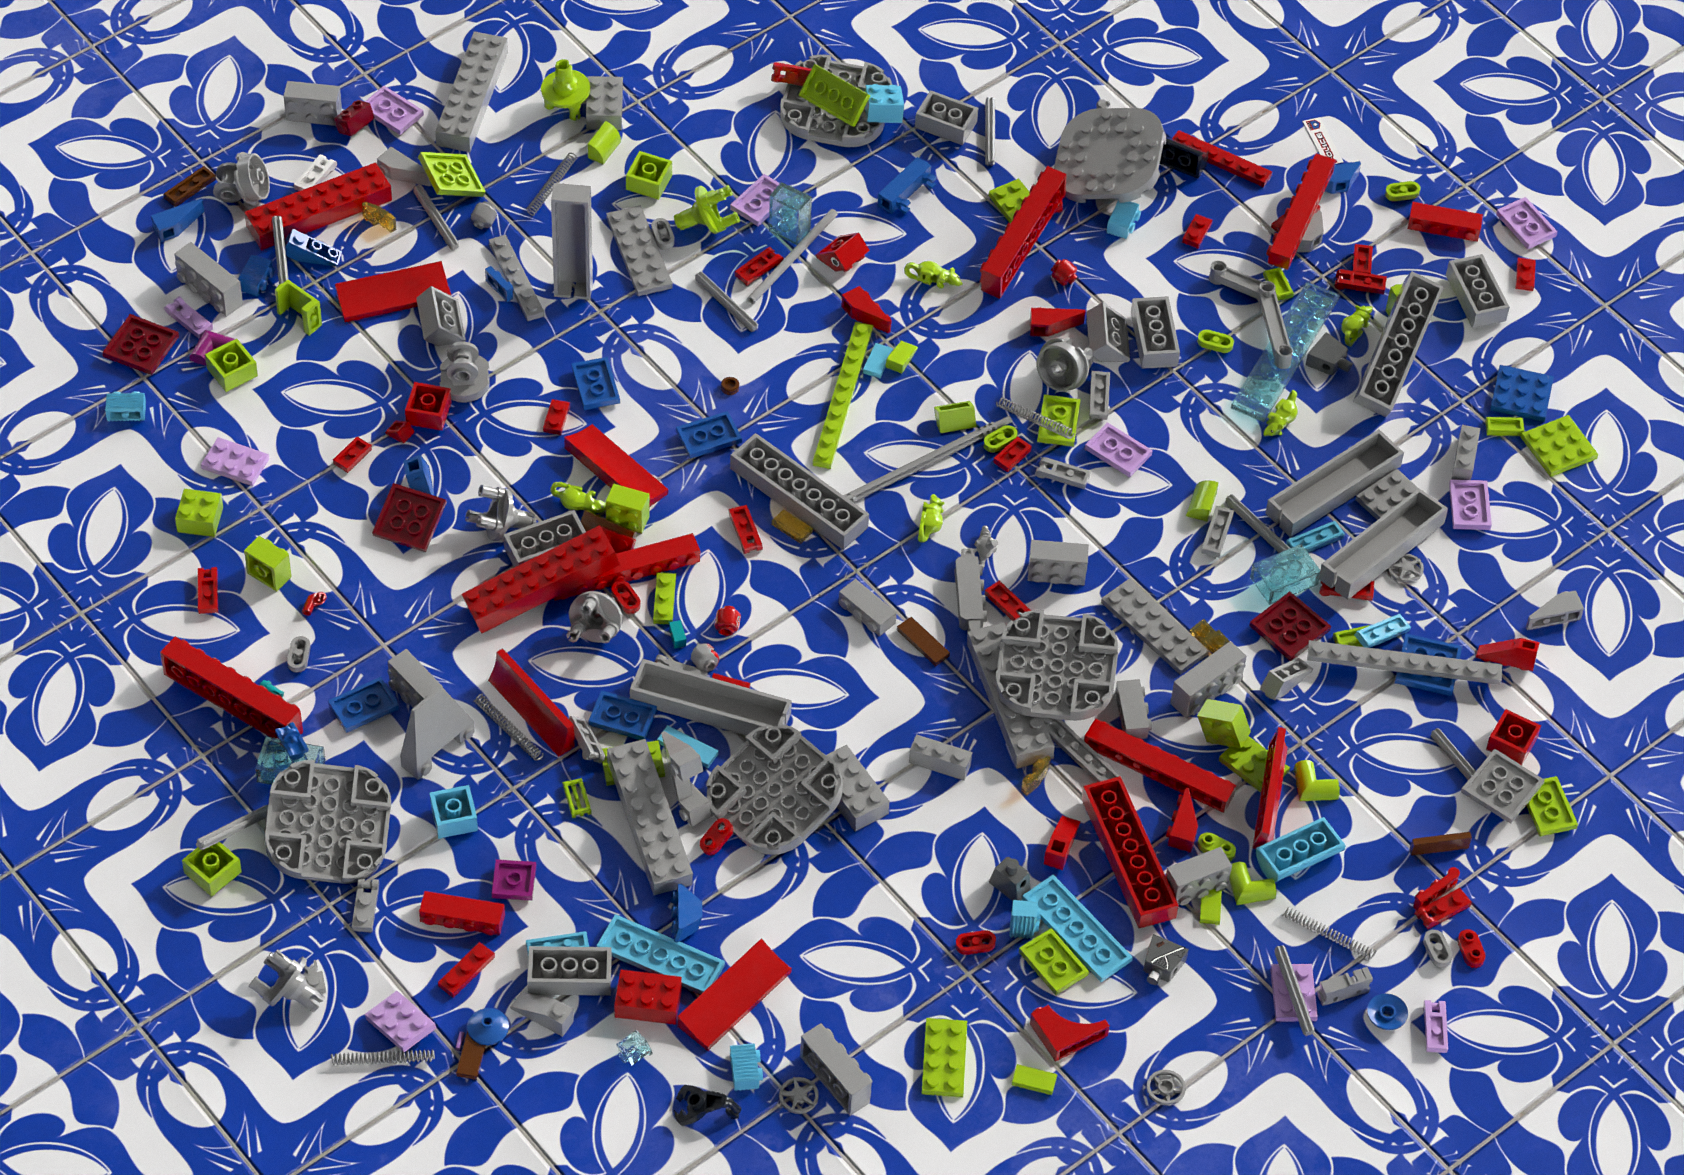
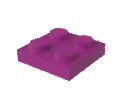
M496 859L492 898L532 901L536 862Z

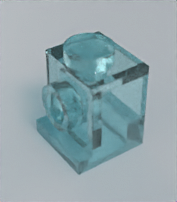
M637 1030L616 1044L620 1051L618 1056L624 1064L629 1062L633 1065L647 1054L649 1056L653 1054L647 1040Z

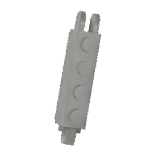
M962 549L961 557L955 561L956 568L954 571L959 627L962 630L972 631L983 628V622H987V611H983V606L986 603L985 595L981 593V591H984V580H980V576L983 574L982 564H979L978 557H975L973 549Z

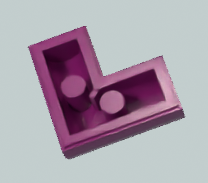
M205 330L190 355V361L206 366L205 354L234 340V338Z

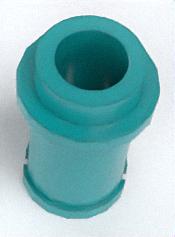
M263 680L260 683L274 695H280L283 698L284 692L273 686L271 681Z

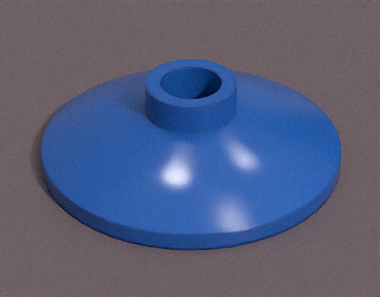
M1379 994L1370 1000L1367 1007V1015L1376 1027L1383 1030H1396L1406 1023L1408 1008L1405 1002L1396 995Z
M484 1008L476 1011L467 1023V1031L470 1038L481 1045H494L501 1042L509 1030L507 1017L501 1011L493 1008Z

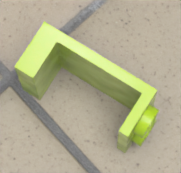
M288 279L277 286L275 296L277 313L279 315L290 307L302 315L304 332L309 336L322 326L320 301Z

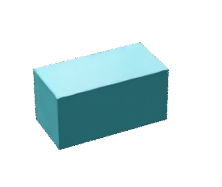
M681 620L669 622V631L674 648L685 647L686 636Z

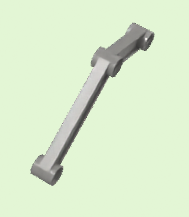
M1223 261L1212 262L1209 273V281L1211 283L1228 286L1256 298L1260 303L1275 359L1274 364L1280 369L1289 368L1293 349L1290 347L1274 283L1270 281L1262 282L1227 267Z

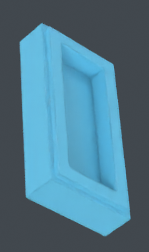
M875 343L864 366L863 374L881 378L886 367V359L893 351V348Z

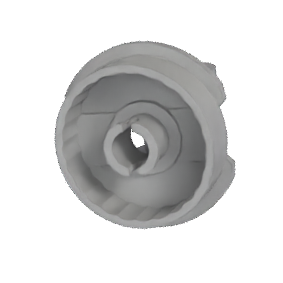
M240 152L236 156L237 164L223 163L217 167L216 176L220 182L214 185L213 193L217 199L223 202L234 203L243 199L250 206L256 205L258 200L268 197L270 190L268 171L258 154Z
M1057 337L1047 341L1042 346L1036 361L1037 371L1041 380L1048 387L1058 391L1073 390L1080 387L1086 381L1089 369L1093 363L1092 349L1086 348L1082 350L1080 347L1075 348L1072 346L1073 340L1069 337H1066L1064 340Z
M456 342L451 344L447 349L448 358L440 365V386L451 388V400L475 401L481 398L489 389V363L478 355V348L472 343Z

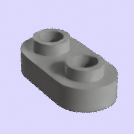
M663 218L655 219L651 224V231L657 246L664 250L672 248L674 246V235L669 222Z
M298 636L290 643L287 663L288 668L293 672H302L307 667L311 649L308 638Z
M1438 930L1427 931L1423 943L1432 963L1439 968L1448 967L1453 955L1444 935Z

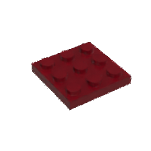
M129 314L102 352L103 357L153 375L179 338V332Z
M393 483L372 534L375 537L426 552L447 501L446 499Z
M1290 591L1251 620L1249 624L1254 631L1289 661H1292L1308 648L1309 640L1318 641L1331 630V625Z

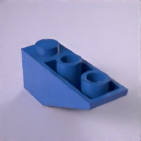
M203 199L191 201L151 215L152 226L160 242L178 237L204 213Z
M292 229L285 238L287 257L299 262L338 266L342 251L295 229Z
M418 455L404 460L409 488L434 495L430 468L424 458Z

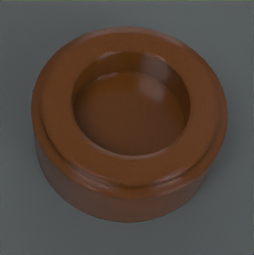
M734 377L724 378L721 382L722 392L726 395L736 394L739 391V381Z

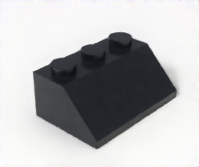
M1166 137V144H1163L1159 164L1199 179L1207 166L1209 153Z

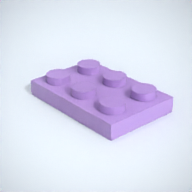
M386 86L380 88L365 101L371 104L374 119L399 135L424 116V110Z
M763 174L730 204V209L759 226L792 196V191Z
M1526 197L1497 210L1496 215L1527 249L1557 236L1555 228Z
M1108 422L1085 444V450L1128 477H1131L1152 455L1151 449Z
M218 437L201 463V468L253 486L269 461V454Z
M1450 480L1449 491L1453 529L1491 530L1492 523L1487 481Z
M1271 964L1275 1020L1298 1021L1279 964ZM1292 964L1311 1021H1317L1312 964Z
M395 991L365 1014L366 1020L403 1052L436 1029L435 1023L398 991Z

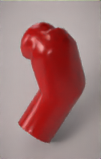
M321 591L309 595L302 613L310 616L314 607L325 602L326 594Z

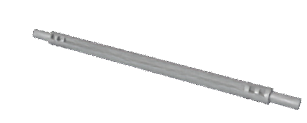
M1007 416L995 423L991 422L843 496L854 503L984 439L988 434L1012 423V419L1010 416Z

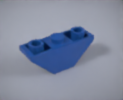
M1356 161L1335 165L1325 192L1335 194L1348 191L1359 175L1361 162Z
M678 884L676 892L673 891L671 895V903L674 904L671 911V918L674 919L671 926V933H674V942H680L698 931L702 920V901L682 884Z

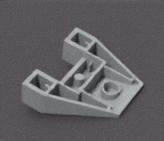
M439 686L411 710L400 758L401 767L417 780L423 775L426 776L431 771V757L447 743L455 739L461 744L465 740L470 739L475 732L474 721L443 687Z
M665 731L662 732L667 763L680 806L679 814L682 820L687 821L691 826L697 825L713 817L710 801L690 782L691 777L703 772L701 757L690 745Z

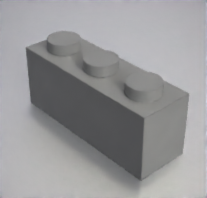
M1466 425L1461 426L1451 480H1471L1480 428Z
M854 579L839 591L840 606L845 610L847 609L856 620L863 622L871 632H875L879 637L896 624L897 612L857 579Z
M1140 679L1117 681L1115 695L1122 730L1136 738H1148L1149 730H1152L1151 719L1147 718L1149 709L1148 703H1144L1145 688L1141 687Z
M917 734L909 754V763L964 781L972 760V752Z

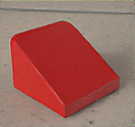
M396 420L385 433L395 440L405 443L413 435L414 429L409 421Z

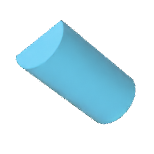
M1323 817L1257 847L1256 856L1265 876L1268 879L1273 878L1274 882H1277L1344 851L1346 845Z

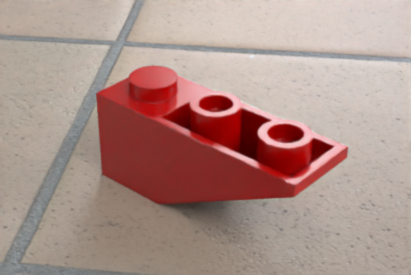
M861 286L842 294L841 307L852 319L864 324L873 325L874 328L883 332H891L892 321L890 316L881 310L879 304L875 303L869 293L864 291Z
M1031 308L1030 336L1049 337L1084 324L1086 310Z
M1517 638L1479 645L1476 658L1487 662L1500 663L1503 666L1516 667L1524 671H1533L1540 642Z
M1185 788L1184 794L1179 795L1177 801L1179 809L1173 812L1171 821L1174 824L1168 827L1166 837L1169 838L1168 846L1191 852L1197 835L1198 823L1189 788Z
M1061 816L1045 851L1044 865L1063 870L1081 821Z

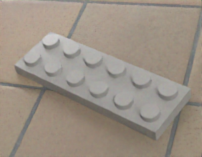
M641 205L606 213V218L637 295L642 296L672 289L673 283Z
M1126 580L1101 598V603L1180 675L1208 655L1209 650L1132 580Z

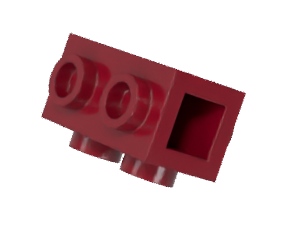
M357 100L341 111L334 119L339 133L353 136L361 128L367 126L375 117L370 103Z

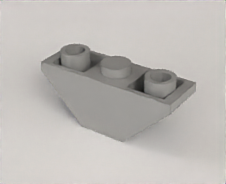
M1321 211L1313 215L1297 252H1311L1322 243L1324 229Z

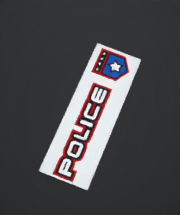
M1321 118L1303 121L1320 155L1336 159L1335 164L1342 163L1343 160Z

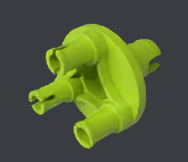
M562 59L556 62L555 72L549 74L541 84L544 107L549 110L554 107L568 108L570 119L577 121V119L581 118V103L590 94V82L584 74L572 70V65L569 64L568 60Z
M726 185L716 191L711 190L709 192L703 186L696 187V202H694L691 208L674 215L677 228L684 230L685 228L702 224L707 225L712 233L717 234L726 230L727 227L739 223L740 218L736 212L722 218L717 207V203L733 195L730 186Z

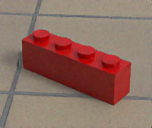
M1412 202L1407 229L1478 242L1483 214Z
M424 891L419 917L420 922L427 925H440L450 929L458 928L468 932L476 931L487 935H500L505 917V905Z

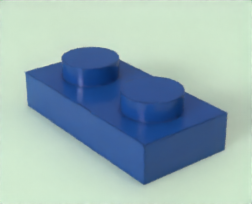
M492 266L485 269L486 282L507 303L513 300L514 289L509 281L507 282L498 270L496 271Z

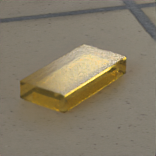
M784 509L771 522V525L800 544L813 533V528Z

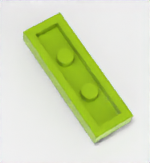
M657 573L653 624L669 625V622H673L676 574Z

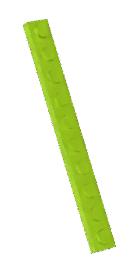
M859 322L854 324L815 452L813 466L827 469L832 467L873 331V325Z

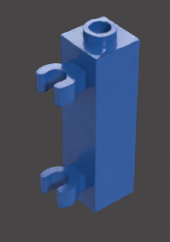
M918 157L914 159L878 193L877 206L890 214L897 208L906 214L910 210L908 206L911 204L908 198L923 184L929 189H933L936 186L934 181L937 177L931 174V165Z

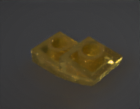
M368 202L362 203V215L366 221H370L374 226L380 223L390 233L397 230L396 218L391 213L377 205Z
M1202 619L1189 630V633L1212 653H1215L1230 642L1220 630L1215 631L1205 619Z
M1049 755L1043 759L1036 760L1033 764L1032 774L1030 773L1024 777L1021 791L1026 796L1033 792L1046 777L1051 759Z

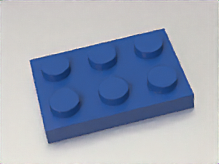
M608 357L571 363L584 410L620 404V396Z
M728 411L676 427V433L690 459L742 443V437Z
M381 677L328 700V705L346 733L399 710V704Z
M601 690L588 724L592 727L643 740L646 738L655 717L657 706Z

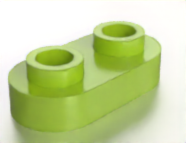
M1414 181L1392 183L1386 187L1385 196L1390 201L1415 199L1419 196L1421 188Z
M1202 330L1198 334L1197 342L1203 348L1221 353H1228L1233 349L1234 340L1229 335L1211 330Z
M1006 425L988 434L984 438L985 450L996 453L1004 449L1017 437L1016 428Z
M1208 832L1199 836L1198 848L1201 852L1206 853L1221 847L1229 861L1235 858L1236 847L1231 842Z

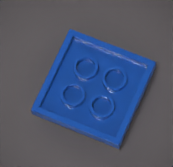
M1500 365L1490 410L1545 422L1554 376Z
M1405 633L1401 652L1460 659L1462 646ZM1397 672L1395 684L1452 696L1456 679Z

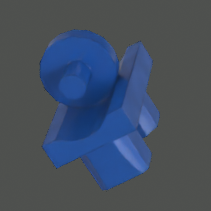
M294 722L286 727L275 729V733L290 759L293 761L304 757V753L309 752Z

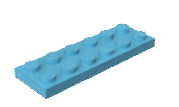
M1054 875L1022 896L1023 901L1038 902L1037 909H1041L1040 919L1049 928L1054 930L1073 954L1100 982H1103L1132 962L1133 957Z
M616 914L597 944V947H611L612 957L647 972L682 977V987L698 994H702L717 980L725 966L724 960L682 942H674V939Z

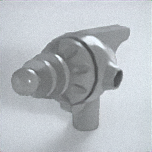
M988 526L982 527L980 537L974 543L979 553V564H982L983 568L986 559L996 552V546L998 545V541L991 537Z

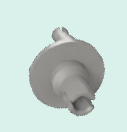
M480 485L478 496L492 499L489 510L484 513L468 510L465 517H468L465 518L466 522L476 523L477 527L486 528L488 538L493 541L502 539L503 534L509 528L521 529L535 524L537 520L534 518V513L515 508L513 496L509 489L493 488Z
M596 591L580 594L570 606L569 619L571 629L567 633V638L570 637V642H576L581 636L591 642L609 643L619 632L622 625V613L613 597L610 598L607 594Z
M278 949L274 954L271 952L269 957L267 956L263 962L278 973L279 977L274 986H268L257 976L248 986L263 997L262 999L270 1006H274L282 997H285L288 1000H296L304 1007L310 1009V1011L315 1012L319 1006L312 1002L310 997L319 1003L325 999L323 994H320L309 985L305 976L300 973L307 959L302 956L297 961L291 960Z

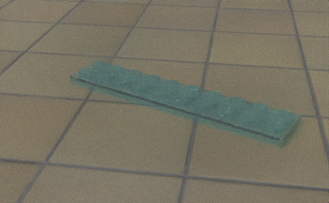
M1310 282L1305 283L1283 319L1290 347L1293 349L1290 367L1280 369L1275 366V359L1269 342L1233 400L1231 409L1265 422L1338 302L1340 295Z

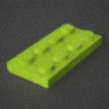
M816 64L813 65L799 93V96L853 127L856 126L871 96Z
M926 1018L922 1094L963 1097L967 1021Z

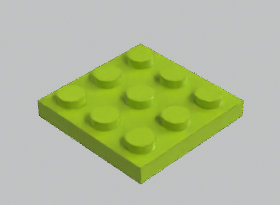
M420 152L418 159L437 195L484 196L485 190L467 155Z
M1569 415L1521 434V439L1550 477L1598 458L1596 450Z

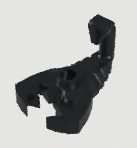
M684 1085L678 1092L676 1099L679 1102L683 1099L687 1102L688 1113L686 1115V1112L681 1109L679 1114L674 1110L676 1121L681 1126H685L700 1120L707 1113L721 1108H726L725 1112L731 1119H739L741 1107L732 1098L723 1093L703 1091L696 1086Z

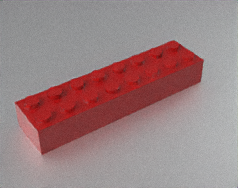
M375 162L245 211L246 227L259 248L264 250L275 245L272 217L274 216L282 217L285 240L292 229L306 234L392 201V189L390 183Z
M1049 166L1046 167L1044 172H1040L1036 185L1033 184L1031 186L1029 196L1023 199L1020 210H1016L1014 213L1013 221L1007 224L1005 233L998 238L995 249H991L987 262H983L981 265L979 281L981 283V291L999 299L1002 297L1065 197L1066 173Z
M599 525L461 595L482 634L619 566L620 563L613 547Z
M175 636L161 650L160 655L165 676L280 744L281 742L275 733L277 728L286 727L294 722L299 733H303L301 711L298 706L286 702L280 695H274L266 687L257 685L249 677L240 675L235 669L223 665L218 659L211 658L203 650L194 648L186 640H181Z
M1121 776L1083 786L1082 802L1138 929L1176 919L1179 905Z

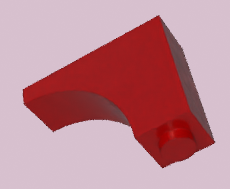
M1049 1005L1043 1008H1036L1031 1013L1029 1023L1055 1062L1107 1037L1110 1027L1106 1020L1089 1024L1069 1021L1059 1016Z

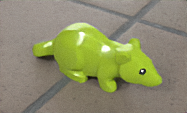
M924 261L920 264L909 262L904 267V273L909 278L921 281L927 285H931L934 282L940 289L944 288L943 283L955 286L963 284L953 267L950 270H946L933 261ZM910 268L914 269L918 276L912 274Z
M1356 305V311L1343 319L1341 330L1345 334L1347 346L1351 347L1362 335V328L1369 326L1370 323L1368 321L1372 316L1370 315L1373 309L1372 306L1359 307Z
M1295 390L1290 392L1286 400L1282 398L1277 403L1275 413H1269L1267 416L1269 420L1266 422L1268 426L1264 430V436L1282 435L1281 430L1285 425L1296 419L1298 409L1295 404L1297 397Z
M554 482L550 488L551 494L554 497L560 498L563 506L569 510H588L594 514L606 510V502L593 498L596 494L595 491L591 490L586 494L582 492V487L563 482ZM563 487L565 490L557 491L556 488Z
M935 494L931 495L930 504H927V502L923 504L918 541L921 543L926 542L930 534L938 532L943 525L941 513L944 511L942 506L945 503Z

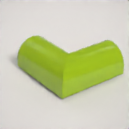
M1301 760L1295 764L1294 773L1299 801L1339 800L1340 787L1338 779L1317 780L1314 763L1310 760Z
M1236 862L1231 864L1232 869L1229 882L1237 905L1276 899V886L1273 878L1251 881L1246 863Z

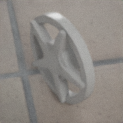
M1405 554L1400 558L1401 562L1399 564H1393L1388 568L1390 576L1403 583L1417 581L1423 575L1424 570L1421 559L1411 554ZM1405 558L1412 559L1414 561H1406ZM1418 564L1420 566V573L1414 569V565ZM1391 568L1398 569V572L1401 574L1400 577ZM1411 574L1416 575L1413 578H1403L1404 576H1408Z
M1156 1071L1147 1081V1093L1158 1104L1174 1105L1181 1101L1185 1095V1082L1174 1071ZM1159 1075H1171L1170 1079L1160 1080L1157 1078ZM1174 1078L1179 1080L1182 1089L1175 1088ZM1152 1080L1158 1085V1089L1154 1091L1150 1089ZM1173 1093L1180 1094L1176 1099L1170 1100V1095ZM1161 1094L1165 1096L1166 1100H1161L1155 1095Z
M793 1077L782 1085L779 1092L780 1103L791 1113H807L818 1102V1089L813 1082L806 1078ZM797 1082L806 1083L809 1086L806 1088L799 1087ZM794 1083L792 1091H784L788 1085ZM812 1089L815 1093L813 1102L807 1097V1093ZM783 1096L791 1098L793 1102L792 1107L785 1103ZM807 1103L810 1105L804 1109H795L797 1104Z

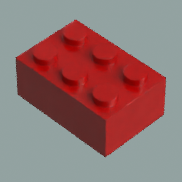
M620 969L614 1005L615 1018L676 1025L682 991V977Z

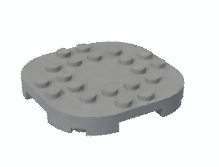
M831 55L809 56V60L804 62L800 60L795 64V66L811 69L814 64L819 65L864 92L866 85H892L890 77L887 78L883 69L868 62H865L864 66L832 61ZM787 84L783 99H781L780 117L783 125L790 133L802 139L842 147H859L874 141L881 134L885 125L883 122H867L864 108L856 126H850L799 96L803 86Z
M1098 108L1085 111L1074 117L1065 126L1061 134L1054 169L1067 174L1066 197L1079 203H1086V199H1118L1120 203L1140 198L1141 194L1147 189L1150 191L1159 178L1160 172L1158 168L1163 144H1166V134L1162 123L1154 113L1142 108Z
M1032 610L1020 614L1019 618L1014 621L1011 620L1006 625L1001 636L996 671V688L1000 699L1008 708L1025 716L1073 721L1085 720L1096 716L1108 706L1113 696L1118 659L1117 637L1114 631L1105 625L1103 620L1088 614H1083V618L1046 615L1044 610Z
M783 724L772 727L765 725L749 733L746 736L747 741L721 767L717 765L713 769L707 781L706 797L710 801L711 810L717 820L720 818L728 819L733 825V834L747 846L757 852L774 855L795 849L821 825L838 806L842 797L843 782L833 759L829 755L826 756L805 739L800 731Z
M303 760L291 764L290 767L277 775L270 790L264 843L266 853L272 864L284 874L298 879L350 884L358 882L359 878L367 879L382 864L387 848L391 810V796L387 785L379 779L375 772L355 765V768L317 764L315 760Z

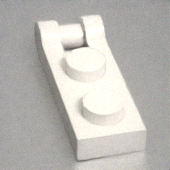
M320 154L294 183V189L301 191L321 183L330 171L335 170L337 162L332 159L328 160L326 156Z

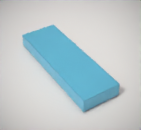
M1333 521L1288 539L1286 545L1294 551L1296 558L1343 539L1345 534L1337 522Z
M1397 614L1356 631L1354 636L1363 647L1371 648L1409 632L1411 627L1401 614Z
M668 725L664 729L665 732L690 745L700 755L702 766L709 768L717 757L718 750ZM660 735L657 741H659L660 745L664 746L662 735Z
M585 931L526 940V948L529 956V946L589 947L587 932Z

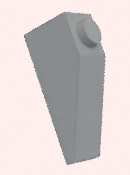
M393 147L387 149L377 158V165L388 178L426 186L431 185L424 168Z
M1576 590L1557 594L1531 614L1528 618L1526 629L1532 630L1581 620L1584 607Z
M1300 658L1294 659L1270 670L1260 690L1270 699L1276 700L1281 698L1313 671V668Z
M521 991L510 1006V1009L562 1037L574 1022V1009L556 999Z

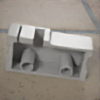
M1368 967L1354 970V976L1352 977L1345 973L1344 975L1321 981L1317 996L1322 1006L1368 993L1370 991L1369 985L1373 980Z

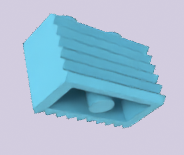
M1118 200L1108 220L1107 233L1127 239L1129 233L1132 234L1135 229L1134 222L1139 221L1141 211H1139L1140 204L1131 201L1120 203Z
M134 391L132 393L113 392L106 394L105 411L107 421L145 420V393Z
M1013 900L1009 935L1011 938L1014 936L1015 938L1022 937L1024 939L1026 937L1027 939H1033L1034 933L1039 932L1041 909H1037L1038 902Z
M755 1043L731 1045L730 1061L734 1090L758 1089L759 1081H763L762 1068H758L757 1064L761 1062L760 1050L755 1049Z

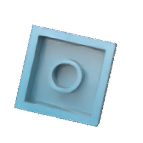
M866 85L865 93L871 95L865 106L867 122L902 123L904 101L901 86Z
M469 785L430 792V805L438 839L478 831L477 815Z

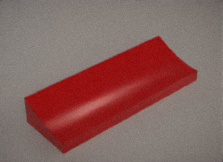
M442 261L335 284L336 297L344 322L418 307L417 297L430 286L451 296Z
M593 424L580 432L564 437L565 449L610 488H612L613 484L648 493L649 508L668 494V488Z
M503 648L497 651L495 665L488 681L558 757L574 748V724Z
M1278 727L1268 745L1252 845L1253 849L1274 839L1288 750L1284 740L1286 728Z
M761 938L678 1015V1027L709 1051L791 973L792 968L782 961Z

